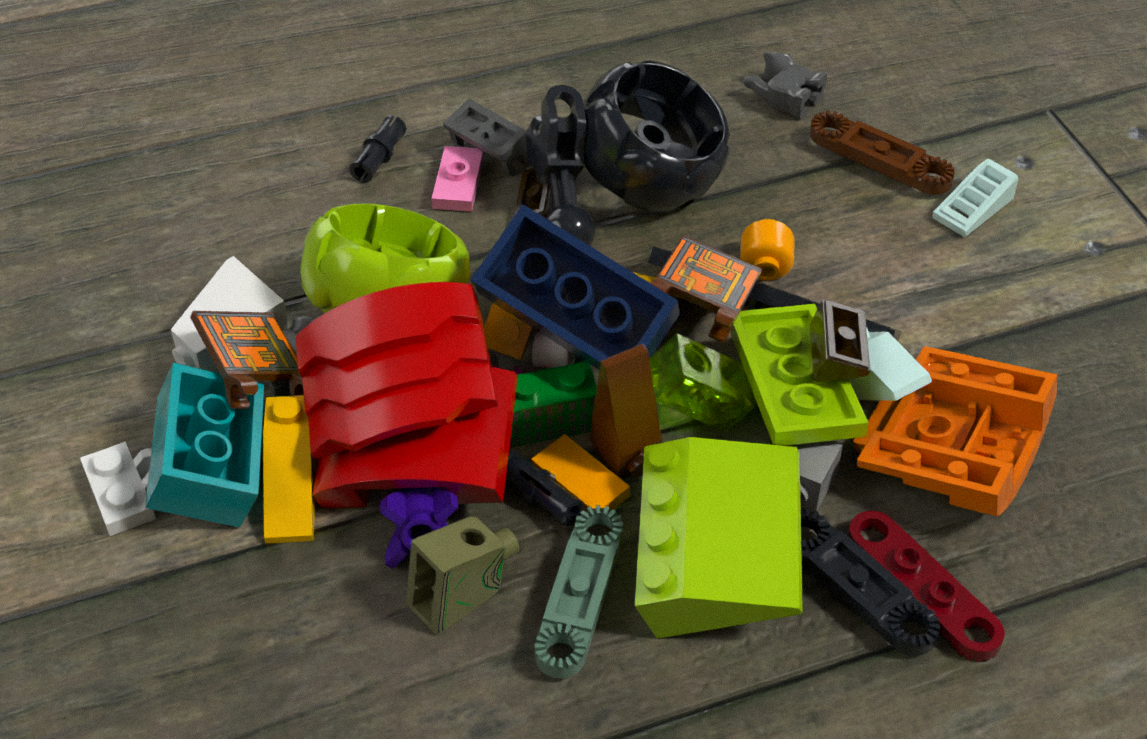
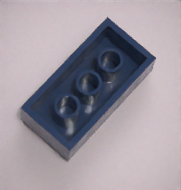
M523 204L471 278V282L480 295L598 370L602 360L641 344H644L647 348L650 359L680 314L678 300Z

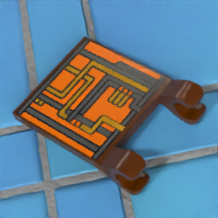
M683 235L656 279L652 280L650 284L668 295L671 293L716 313L714 324L709 331L708 337L725 343L762 269Z
M192 311L190 319L224 380L226 398L231 408L249 409L250 403L246 395L257 393L258 384L256 381H289L291 396L304 395L303 380L298 371L297 355L273 313Z

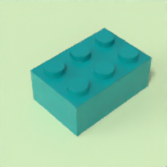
M178 363L172 364L157 397L145 508L241 527L259 491L264 384L257 383V393L246 395L250 403L249 409H233L227 402L225 384L221 374Z

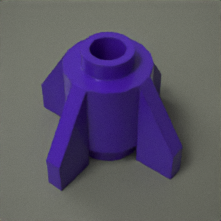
M439 487L403 488L387 495L381 501L380 513L394 522L396 529L385 552V565L393 569L408 555V549L411 550L412 540L447 526L446 519L458 509V497L450 491Z

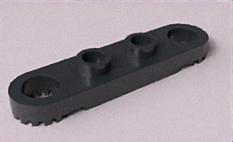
M806 508V511L801 509V527L812 529L818 536L814 537L813 541L812 539H809L808 542H806V539L801 541L802 566L896 650L912 656L923 655L931 651L936 645L940 632L939 617L935 616L933 609L929 610L927 605L919 602L909 588L841 530L837 531L830 525L824 515L820 516L816 510L813 513L810 512L811 509ZM906 621H914L921 624L927 633L923 637L918 635V638H916L915 635H912L911 638L908 633L904 634L903 629L900 630V624Z

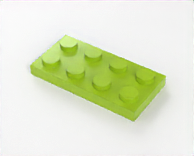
M815 304L740 311L730 331L773 445L787 446L860 438L867 435L869 422L850 380L813 381L810 323L817 311Z

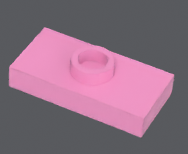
M444 147L431 198L432 209L472 212L484 162V151L479 148Z

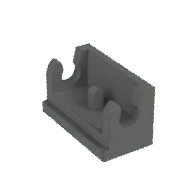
M469 98L443 123L444 129L449 131L451 140L454 143L463 146L465 140L500 160L504 172L511 176L516 174L514 161L517 157L526 166L530 164L527 154L526 130Z

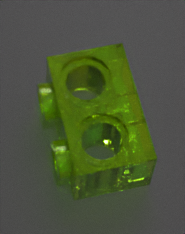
M676 333L649 359L655 399L661 405L724 432L728 431L755 407L752 389L742 363Z

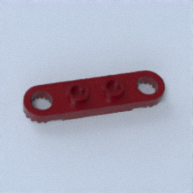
M865 511L857 514L850 523L848 537L909 588L919 602L927 605L929 610L933 609L935 616L939 617V636L942 635L952 645L954 650L957 649L958 655L961 657L962 655L966 656V660L971 661V659H975V662H981V660L987 662L990 658H995L1001 649L1005 637V630L1001 621L888 515L878 511ZM867 527H869V530H872L874 527L875 531L878 532L880 530V534H884L885 539L880 542H871L866 540L860 533L862 529L866 531ZM970 626L972 628L979 626L978 629L980 630L984 628V632H988V637L991 639L985 643L974 642L964 633L965 628L969 629Z

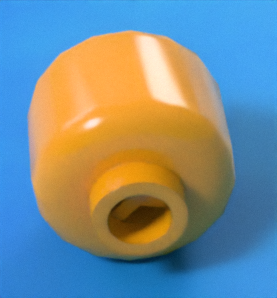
M773 219L755 221L745 228L741 235L740 260L762 269L758 280H777L787 275L794 264L795 238L791 229L784 223Z

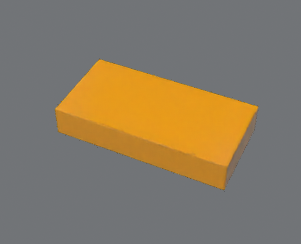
M565 434L531 459V464L539 470L546 469L555 475L556 483L574 497L582 500L584 511H587V507L596 508V505H600V508L607 506L612 511L630 497V486Z

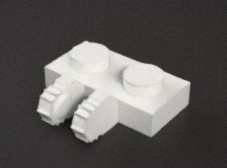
M126 442L80 458L109 536L156 519L154 511L145 508L152 448L141 450L132 459Z

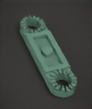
M596 505V508L587 507V511H581L580 516L576 518L571 537L568 540L542 618V624L535 639V661L538 668L547 676L568 678L578 673L585 664L623 540L621 516L617 515L614 509L612 511L609 510L607 506L600 508V505ZM601 524L609 527L612 532H609V536L604 535L603 539H601V536L595 539V536L592 535L590 537V533H586V530L592 525ZM564 643L574 649V654L572 653L570 658L565 657L564 661H562V658L556 661L555 657L551 659V656L547 655V649L554 644Z

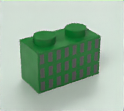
M581 362L517 375L518 380L510 439L511 448L558 439L564 434L573 436L591 432L597 384L590 364Z

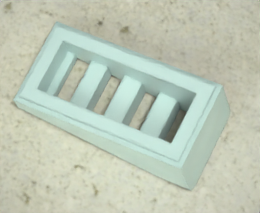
M986 159L933 211L932 218L965 238L1014 199L1018 176L991 159ZM958 209L963 213L967 214L969 217L966 218L965 216L961 215L955 210Z

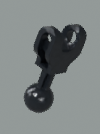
M555 85L548 90L542 101L541 116L534 117L526 130L528 160L536 171L537 183H550L553 210L546 216V219L591 246L595 237V225L589 213L578 206L575 181L585 167L586 117L583 99L575 88L566 85ZM561 99L569 105L571 113L568 117H558L555 100Z

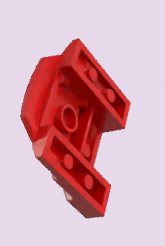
M429 282L398 286L373 292L326 312L295 336L298 371L303 380L305 413L308 417L310 449L314 459L348 449L357 451L382 439L417 429L447 425L455 418L498 406L480 304L472 284Z
M491 367L498 406L455 418L447 425L417 429L382 439L357 451L348 449L320 457L312 492L313 498L322 508L367 507L369 489L446 487L448 491L458 497V504L503 503L518 380L516 372Z

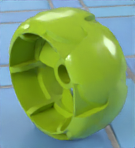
M349 204L333 207L323 217L320 216L313 222L305 238L300 275L303 291L309 301L326 313L358 297L393 287L429 282L468 284L470 258L461 238L441 223L429 217L387 205Z

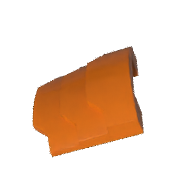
M924 346L916 361L930 374L932 382L896 401L879 400L868 420L866 437L853 440L854 449L860 454L857 459V467L903 478V484L949 495L950 505L998 517L1015 498L1034 461L1056 399L1058 374Z

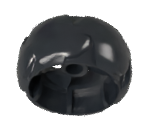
M652 60L643 61L637 65H633L631 62L621 63L603 74L595 82L583 101L586 117L585 167L598 184L624 199V202L628 205L643 210L659 212L672 211L681 205L688 206L700 199L708 191L726 165L730 152L727 146L730 133L728 122L721 106L711 93H708L684 71L674 66ZM622 114L632 115L644 121H641L633 131L624 120Z

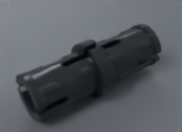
M394 115L387 116L375 134H371L365 139L363 150L349 167L351 175L357 181H360L364 173L367 172L363 178V183L370 182L382 163H387L394 154L392 152L394 146L407 130L406 124L402 119L396 117L393 124L389 126L394 119Z
M516 450L509 451L506 479L523 492L524 500L532 506H541L564 526L573 524L577 516H580V512L584 509L582 500L574 497L556 483V477L546 469L539 470L524 459ZM530 480H533L535 483H537L551 495L547 496L544 492H542L534 484H532Z

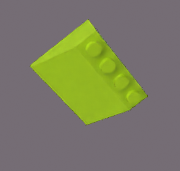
M687 437L644 447L635 607L657 639L803 614L800 452L797 447Z

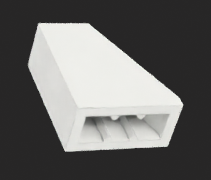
M233 256L224 262L172 327L171 332L176 347L172 350V354L178 364L219 373L190 319L192 311L273 313L282 331H288L289 324L284 300Z

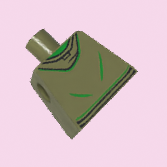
M470 516L415 538L411 541L406 605L436 636L444 632L496 595L501 585L504 561L519 552V543L516 536L506 527L493 533L478 518Z

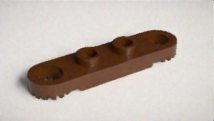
M826 111V114L819 112V115L816 114L812 118L810 137L813 142L927 194H942L952 187L955 169L952 167L951 162L947 163L946 159L940 160L941 157L937 156L935 158L926 154V150L863 122L857 121L855 123L848 120L847 117H843L842 113L837 115L836 111L833 114H830V111ZM824 128H834L836 133L834 130H831V133H829V130L825 132ZM927 173L937 174V175L940 176V180H939L938 177H936V179L933 180V177H932V176H931L930 179H928V178H929V175H925V174H927Z

